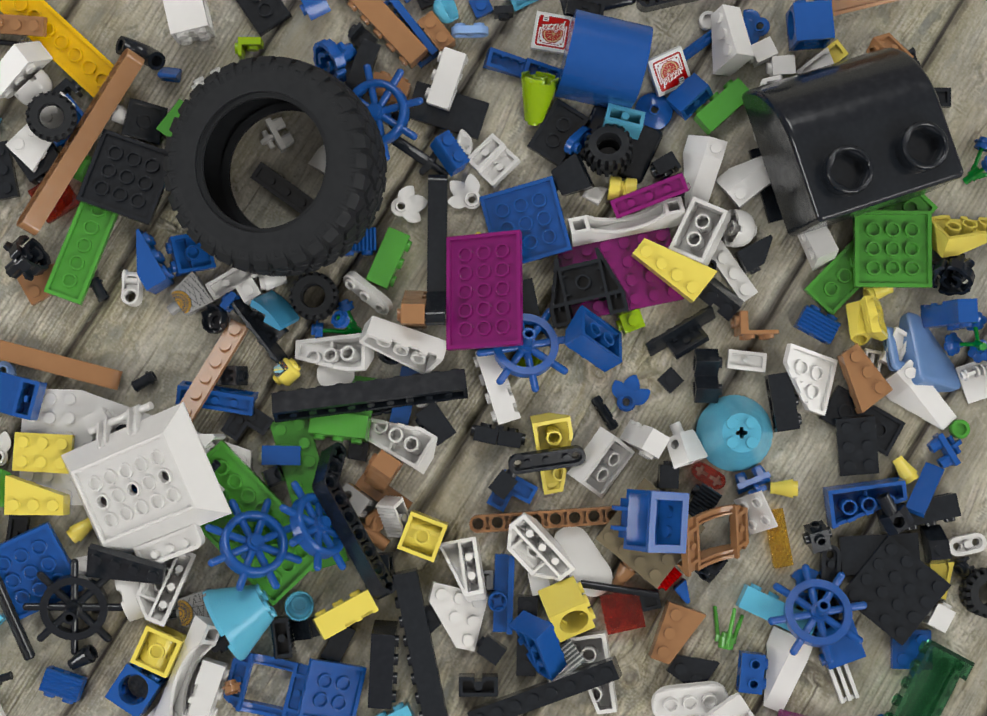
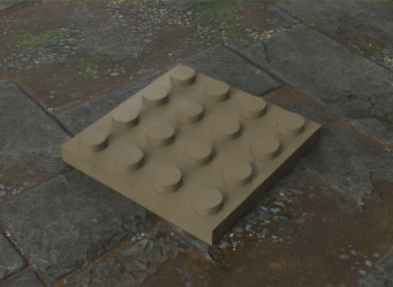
M645 478L635 488L660 491ZM618 510L595 539L657 589L682 558L681 553H647L623 549L624 538L618 537L619 531L610 529L611 525H621L622 511ZM702 524L699 525V535L705 529Z

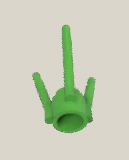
M713 606L715 641H718L719 648L733 650L744 615H740L735 631L732 633L736 616V608H733L728 632L722 631L720 634L717 606Z

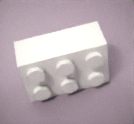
M693 196L668 249L708 266L732 217L728 210Z

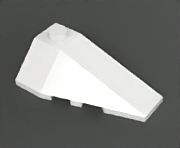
M688 135L683 151V174L691 188L685 192L684 196L685 213L693 196L709 202L726 150L727 141L710 136Z
M361 333L295 341L296 360L345 372L366 371L374 359L375 350L359 343Z
M911 359L906 361L900 370L891 372L885 377V380L893 389L886 395L889 401L900 405L905 410L916 414L941 430H944L957 418L934 386L915 385L912 382V378H915L916 369L913 367L914 362Z
M773 626L766 643L768 669L765 673L766 689L764 690L763 706L778 712L779 709L784 710L813 647L803 644L797 655H791L790 649L795 643L796 638L790 632Z

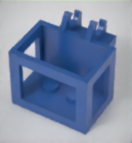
M627 489L626 498H621L620 506L612 505L613 510L622 511L621 525H611L610 529L619 531L618 537L624 538L623 549L647 553L686 554L690 493Z

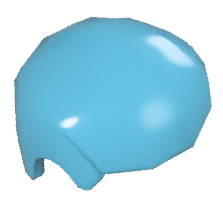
M454 0L434 1L433 12L442 23L449 24L459 18Z
M303 591L291 593L285 601V613L292 620H306L311 616L314 609L313 598Z

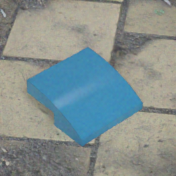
M273 290L251 301L250 307L266 315L263 322L279 331L300 319L291 305Z

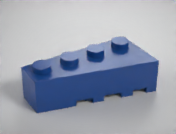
M900 477L823 487L827 525L835 529L842 524L850 523L857 518L865 515L868 516L882 509L876 498L885 492H889L895 504L908 500L906 481Z

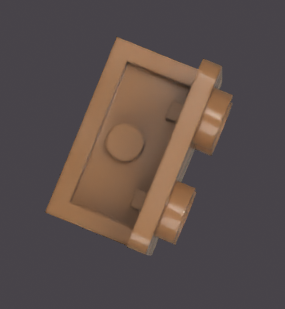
M739 311L730 319L731 329H734V337H739V340L755 339V337H758V340H770L774 338V335L779 334V330H749L748 311Z

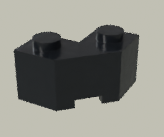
M718 349L694 350V403H718V397L722 395V384H719L718 371L719 368H722L723 361L722 357H719Z

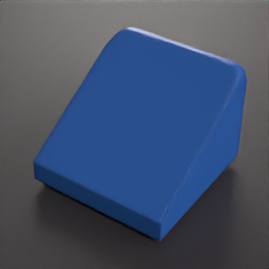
M163 67L159 70L157 76L162 81L179 83L181 81L182 69Z
M683 578L673 589L686 604H689L690 598L687 582Z

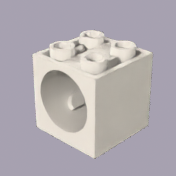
M163 0L170 34L179 45H190L193 41L197 40L207 41L215 36L207 0Z

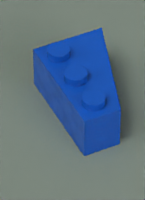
M977 298L943 301L939 305L938 303L920 305L924 328L947 327V331H955L972 327L973 323L979 322Z
M523 610L508 625L510 630L516 631L520 637L517 640L518 643L525 645L528 650L526 655L538 674L552 681L567 666L564 658L565 655L559 645V639L556 637L554 626L550 621L543 620Z

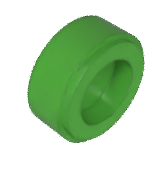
M954 420L949 426V433L956 439H963L969 435L970 426L965 420Z

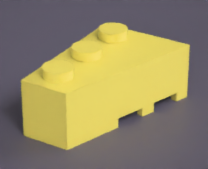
M5 475L4 515L70 514L69 494L36 484L15 475Z
M357 589L349 594L350 598L343 601L341 598L332 603L333 608L327 611L323 608L315 613L316 617L312 621L323 640L363 620L364 617L371 613L379 611L368 590L360 592Z

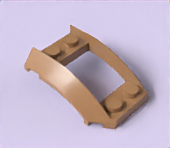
M730 504L706 510L688 519L686 554L681 553L682 561L677 563V566L685 576L690 577L693 571H700L722 560L740 558V550L746 549L749 544L748 508L737 504ZM730 515L731 544L700 551L699 525L714 518Z

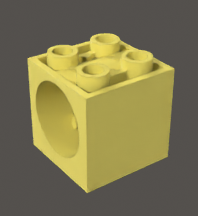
M412 510L397 549L434 562L449 523Z
M574 576L538 591L548 618L554 626L559 643L595 628L593 619L596 618L591 607L587 608L591 606L586 594L582 595L585 591L581 582L576 583Z
M150 623L146 625L130 663L163 678H167L171 675L187 635L166 625L162 627Z

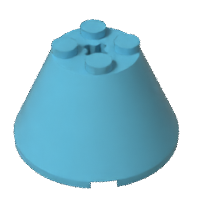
M728 395L718 398V403H710L702 411L697 422L696 435L708 455L706 459L712 465L722 470L737 472L750 469L764 459L772 444L773 429L768 414L756 401L745 396Z
M259 584L245 585L242 591H238L236 586L203 591V594L206 593V596L203 597L206 609L221 637L226 636L230 644L227 647L240 661L244 660L277 616L273 606H270L267 602L270 599L266 591L262 590Z

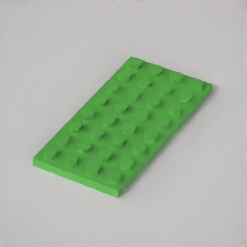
M223 440L206 454L210 464L214 460H218L221 463V466L214 473L219 484L225 489L223 494L227 503L230 499H235L241 512L261 511L264 500L269 498L271 499V506L268 514L277 519L282 526L290 524V516L279 510L280 505L284 503ZM233 512L201 525L204 535L218 549L220 536L206 531L205 526L212 524L224 529L229 520L234 517ZM247 522L254 533L257 522ZM237 525L232 530L234 533L245 536L240 525ZM264 525L261 535H266L272 531ZM292 531L286 534L288 539L287 552L302 557V562L296 564L284 559L282 564L274 571L280 584L279 589L275 590L272 588L267 576L247 578L252 585L259 584L261 589L266 591L270 599L268 601L272 606L314 568L313 556L304 551L299 544L294 547L289 545V540L294 537L292 536ZM229 539L231 550L243 545ZM276 539L265 543L278 548ZM263 552L269 564L274 561L276 556ZM240 555L236 556L241 563H244V559ZM256 556L253 558L251 567H261Z

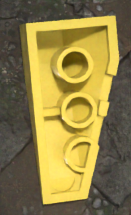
M950 215L932 217V248L941 258L958 256L987 243V218L979 217L978 220L968 219L967 216H961L960 219H950Z
M544 413L530 416L536 451L571 446L573 430L570 415ZM567 468L540 471L544 495L563 492Z

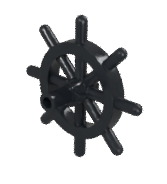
M76 558L70 562V574L54 581L44 572H37V578L47 586V589L40 603H24L22 608L26 611H40V617L46 628L37 636L38 642H43L52 633L59 638L71 640V654L75 655L79 651V640L86 639L95 633L106 642L112 641V636L102 626L107 618L108 611H123L121 603H109L108 596L103 586L110 579L100 578L96 581L91 577L79 574V561ZM71 585V598L61 587ZM79 586H83L88 590L79 597ZM54 593L64 603L49 602ZM93 595L96 596V598H97V600H98V602H99V603H85V602H86L88 599H90ZM50 611L64 612L54 619ZM85 611H99V616L95 621ZM79 617L88 627L79 629ZM63 622H65L66 624H71V629L66 628L61 624Z

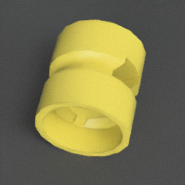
M611 175L607 200H612L637 190V179L626 178L622 181L621 177H613Z

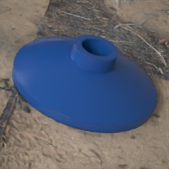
M648 93L642 96L635 106V110L646 112L643 124L660 130L664 128L672 118L673 110L664 95L658 97L656 93ZM656 107L658 109V112L653 113L651 111V108Z

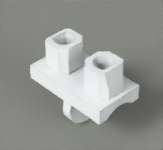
M282 117L273 120L271 118L266 119V126L271 135L268 134L267 130L262 131L261 133L264 138L260 143L262 145L268 144L269 148L273 149L275 148L273 143L275 140L281 153L286 152V148L294 144V139L290 132L280 137L278 131L286 128Z

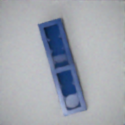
M493 47L487 50L483 64L485 69L521 78V73L524 71H530L531 75L535 74L536 71L555 75L556 78H559L560 68L531 58L524 59Z

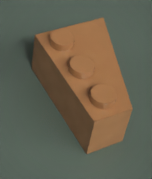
M405 290L401 308H397V320L402 326L427 329L425 324L427 291Z
M858 343L851 345L837 356L857 414L865 412L893 390Z
M381 449L378 454L374 453L370 458L364 472L366 475L364 482L383 494L403 466V463Z
M667 600L648 653L650 658L670 664L707 615L701 611Z

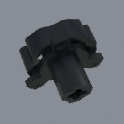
M27 235L19 236L13 243L7 241L3 245V248L9 252L12 259L5 266L6 274L14 279L19 278L23 274L26 280L32 281L34 276L42 275L51 264L50 256L43 246L34 238L29 240Z
M963 253L958 256L949 257L948 261L946 259H941L938 262L932 261V287L937 288L940 281L938 292L941 294L952 296L964 295L970 292L975 279L972 269L975 262L970 258L966 259Z

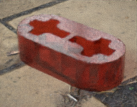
M703 462L693 464L691 474L694 478L712 489L717 490L725 486L726 479L722 473ZM703 466V471L708 473L707 476L703 474L696 475V467ZM710 475L715 478L719 476L721 484H716L714 486V481L709 478Z

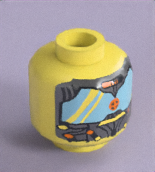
M283 358L273 367L272 372L274 376L272 378L279 386L281 384L290 386L300 377L301 367L294 359Z

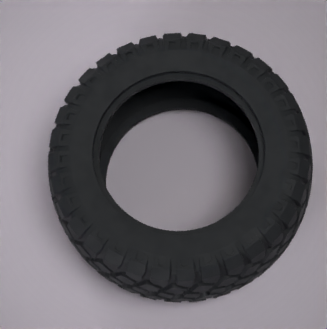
M259 56L258 58L242 59L237 64L233 62L222 67L219 73L217 71L213 72L204 79L203 85L198 84L189 94L190 100H184L178 109L179 118L174 117L169 129L172 132V136H167L164 150L168 152V156L164 157L163 171H166L168 174L164 177L166 191L171 192L168 200L172 210L178 211L175 217L183 229L188 228L186 234L196 244L200 243L201 249L211 256L215 255L217 260L229 266L232 265V267L244 272L264 276H295L304 272L306 274L319 270L321 266L326 267L336 262L339 256L341 258L352 250L354 244L357 245L366 235V229H370L375 221L376 212L380 210L383 201L382 195L385 192L387 182L385 177L387 158L385 157L386 151L383 139L374 118L361 99L346 84L325 70L307 62L280 56ZM283 111L304 112L317 126L325 146L326 168L321 188L310 206L295 219L276 227L259 228L242 213L233 196L230 182L233 154L243 135L261 119Z

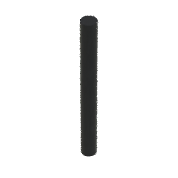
M581 580L582 587L587 589L658 599L659 591Z

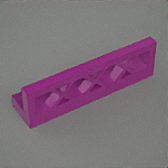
M683 172L612 199L610 203L618 219L685 193L691 187L689 182H686Z

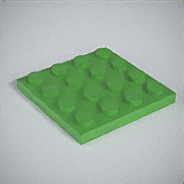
M875 210L853 217V287L932 288V211Z

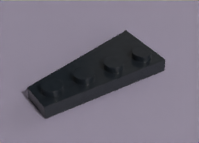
M93 543L88 547L86 577L162 584L165 580V564Z

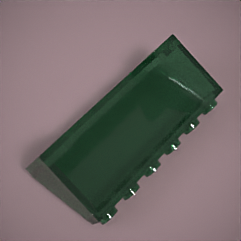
M931 639L922 641L918 649L919 654L917 658H914L910 663V671L902 679L901 689L899 693L894 695L891 702L893 705L889 711H886L884 716H941L959 678L966 681L975 663Z

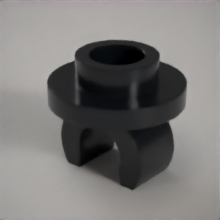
M969 556L954 561L953 569L957 575L967 577L975 568L974 565L969 566L966 562L970 559Z

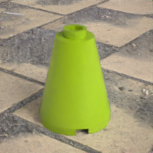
M530 71L521 73L524 120L527 121L528 125L538 126L539 123L543 122L559 83V78H556L555 75L536 71L533 75L530 74Z

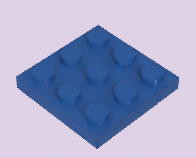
M310 658L297 716H356L367 668L360 665Z

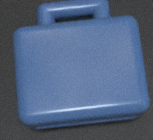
M908 312L900 318L899 328L907 332V337L904 336L903 344L906 342V352L902 361L899 360L897 345L893 336L894 328L887 327L888 339L883 341L884 351H886L887 366L890 371L896 372L900 370L906 361L911 359L914 362L913 367L916 369L915 378H912V382L915 385L934 386L937 392H953L961 387L955 366L929 328L923 327L922 319L919 315Z

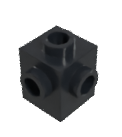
M822 520L803 525L805 531L802 534L804 543L808 545L813 554L832 549L830 538L833 537L832 531L829 526L826 527Z

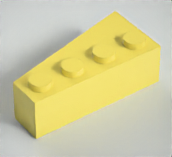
M646 238L643 239L631 255L690 303L694 302L717 273L715 269Z

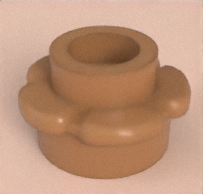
M236 679L228 680L224 683L225 686L222 687L226 696L233 695L241 691V682H236Z

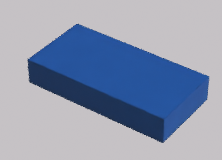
M262 445L261 465H301V446Z

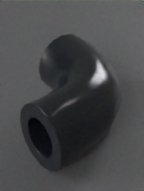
M120 36L117 40L115 49L117 54L121 55L126 48H129L144 58V65L152 70H160L165 65V56L158 50L125 36Z

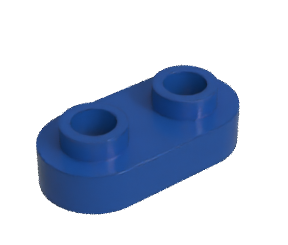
M587 126L579 128L566 141L564 152L571 156L575 153L578 154L585 146L586 137L588 134L591 135L592 129Z

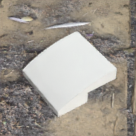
M493 133L468 156L470 159L469 164L493 188L521 163L520 159Z

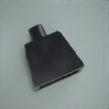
M573 154L551 171L556 189L560 191L562 196H569L595 187L580 154Z

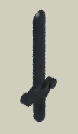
M401 137L391 143L423 165L419 170L420 175H425L431 169L438 174L449 175L443 167L436 163L437 156L434 152L428 156Z

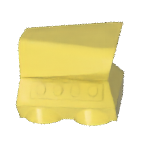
M874 295L864 296L859 301L845 305L850 339L855 344L858 343L859 346L868 343L870 338L879 341L888 339L883 309L880 301Z

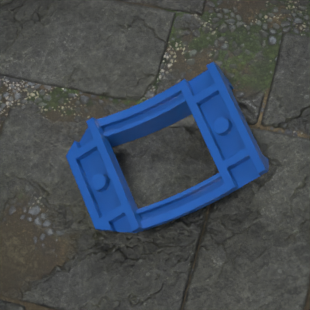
M249 653L242 661L233 658L228 680L236 679V682H241V691L228 696L224 692L223 697L238 712L242 711L263 716H297L308 665L282 658L274 659L273 656ZM253 663L292 672L284 707L245 699Z

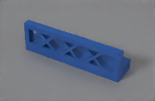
M386 0L384 3L387 6L390 4L393 7L394 14L396 15L397 13L400 16L398 18L406 24L405 26L427 48L430 56L423 62L420 61L418 63L422 69L438 57L439 52L399 0Z
M183 380L178 384L175 404L181 402L192 384L191 381ZM215 385L202 408L252 416L259 392Z
M495 554L494 591L500 590L506 594L507 606L503 611H493V632H506V634L512 635L508 625L513 621L515 557L512 554Z

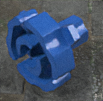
M324 39L314 44L313 61L315 66L324 69L340 81L345 82L347 80L345 75L347 73L345 69L346 63L355 59L357 51L351 43L343 44V42L336 44L331 39Z

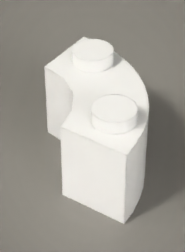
M114 580L116 590L122 595L121 606L129 622L143 618V613L135 597L141 582Z

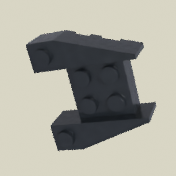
M598 247L595 248L597 259L562 267L560 258L556 257L554 259V275L549 309L554 329L568 327L574 317L572 305L602 298L607 299L611 316L631 312L626 290Z

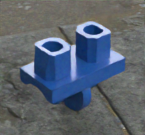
M936 433L932 436L933 439L926 444L932 453L941 450L943 456L936 459L941 468L957 466L961 463L957 457V454L961 453L958 447L962 444L961 439L954 440L951 435L946 438L943 433Z
M758 465L751 469L754 476L751 479L747 478L745 472L736 474V491L738 495L745 492L749 495L761 490L762 492L767 490L764 484L770 482L771 475L769 471L766 472L761 465Z

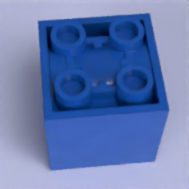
M797 0L785 14L789 51L823 49L829 46L835 39L832 0H814L811 2Z
M128 662L105 695V698L132 716H142L148 711L168 678H163ZM139 675L146 680L148 684L146 698L136 697L131 693L128 687L130 676Z

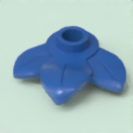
M746 9L743 11V20L752 45L769 32L770 24L766 18L760 17L756 10ZM763 24L764 26L762 29H757V25Z
M636 375L628 377L624 383L615 380L612 385V393L617 398V406L624 412L633 410L635 405L644 404L650 396L649 389H640V383ZM624 399H628L630 401L628 406H625L623 404Z

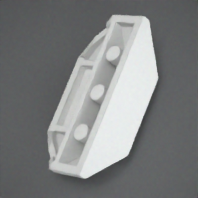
M524 512L509 524L507 550L532 576L561 581L575 570L573 563L561 545L537 519Z
M188 552L162 562L161 564L166 565L165 580L162 584L141 582L135 597L145 620L162 627L165 626L185 585L196 554Z

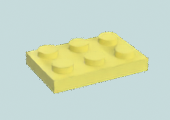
M15 432L12 471L69 474L61 455L74 450L75 435Z

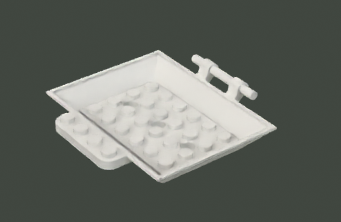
M150 401L143 405L133 406L125 413L113 418H106L99 421L97 425L90 427L88 433L90 435L96 434L95 441L61 455L101 546L127 554L135 552L137 557L162 563L203 546L205 535L201 525L232 513L184 402L141 420V417L145 412L153 409L154 404ZM127 420L125 428L110 433L115 425ZM163 471L168 474V481L163 478ZM132 484L137 487V493L133 492ZM101 497L106 499V506L101 502Z

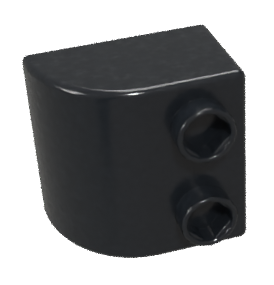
M883 48L750 89L742 95V100L787 232L792 237L924 195L962 177L964 173L932 82L916 60L899 49Z

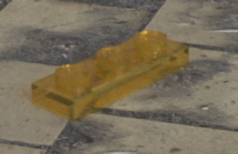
M783 508L771 509L778 524V527L766 530L773 568L792 566L794 564Z

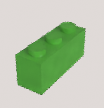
M739 78L735 81L729 80L723 86L724 90L720 94L716 92L709 99L710 103L706 106L702 104L696 110L693 120L708 136L744 105L742 95L749 89Z
M388 227L366 277L368 282L386 290H389L390 286H394L397 280L395 276L397 269L401 270L405 261L403 255L405 251L409 252L412 245L410 235Z
M355 414L310 418L308 433L315 440L331 438L334 442L343 443L344 440H349L352 444L362 445V442L368 443L372 420L369 416Z

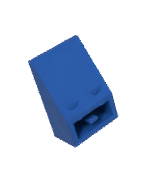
M137 229V275L146 291L156 295L175 284L173 280L175 275L171 272L170 267L167 268L164 264L166 259L162 252L155 248L156 241L153 236Z
M0 371V412L37 421L47 383Z

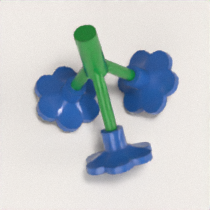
M978 312L979 322L973 323L972 327H966L967 330L974 331L975 341L963 342L955 332L945 336L944 350L947 351L949 356L958 354L963 346H970L968 356L973 358L974 362L981 363L982 361H987V342L984 339L980 340L978 332L987 322V318L983 316L982 312Z

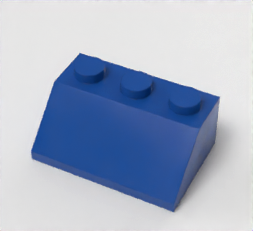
M583 305L580 306L565 330V345L582 358L591 362L595 367L606 372L622 363V333Z

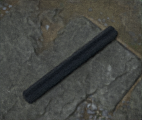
M0 576V606L24 660L28 661L34 658L35 653Z

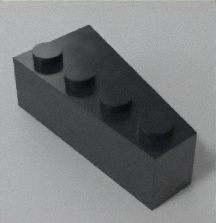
M374 621L371 633L368 708L391 709L392 702H396L397 690L393 689L394 684H397L398 672H395V666H398L399 654H396V647H399L400 635H397L398 621Z

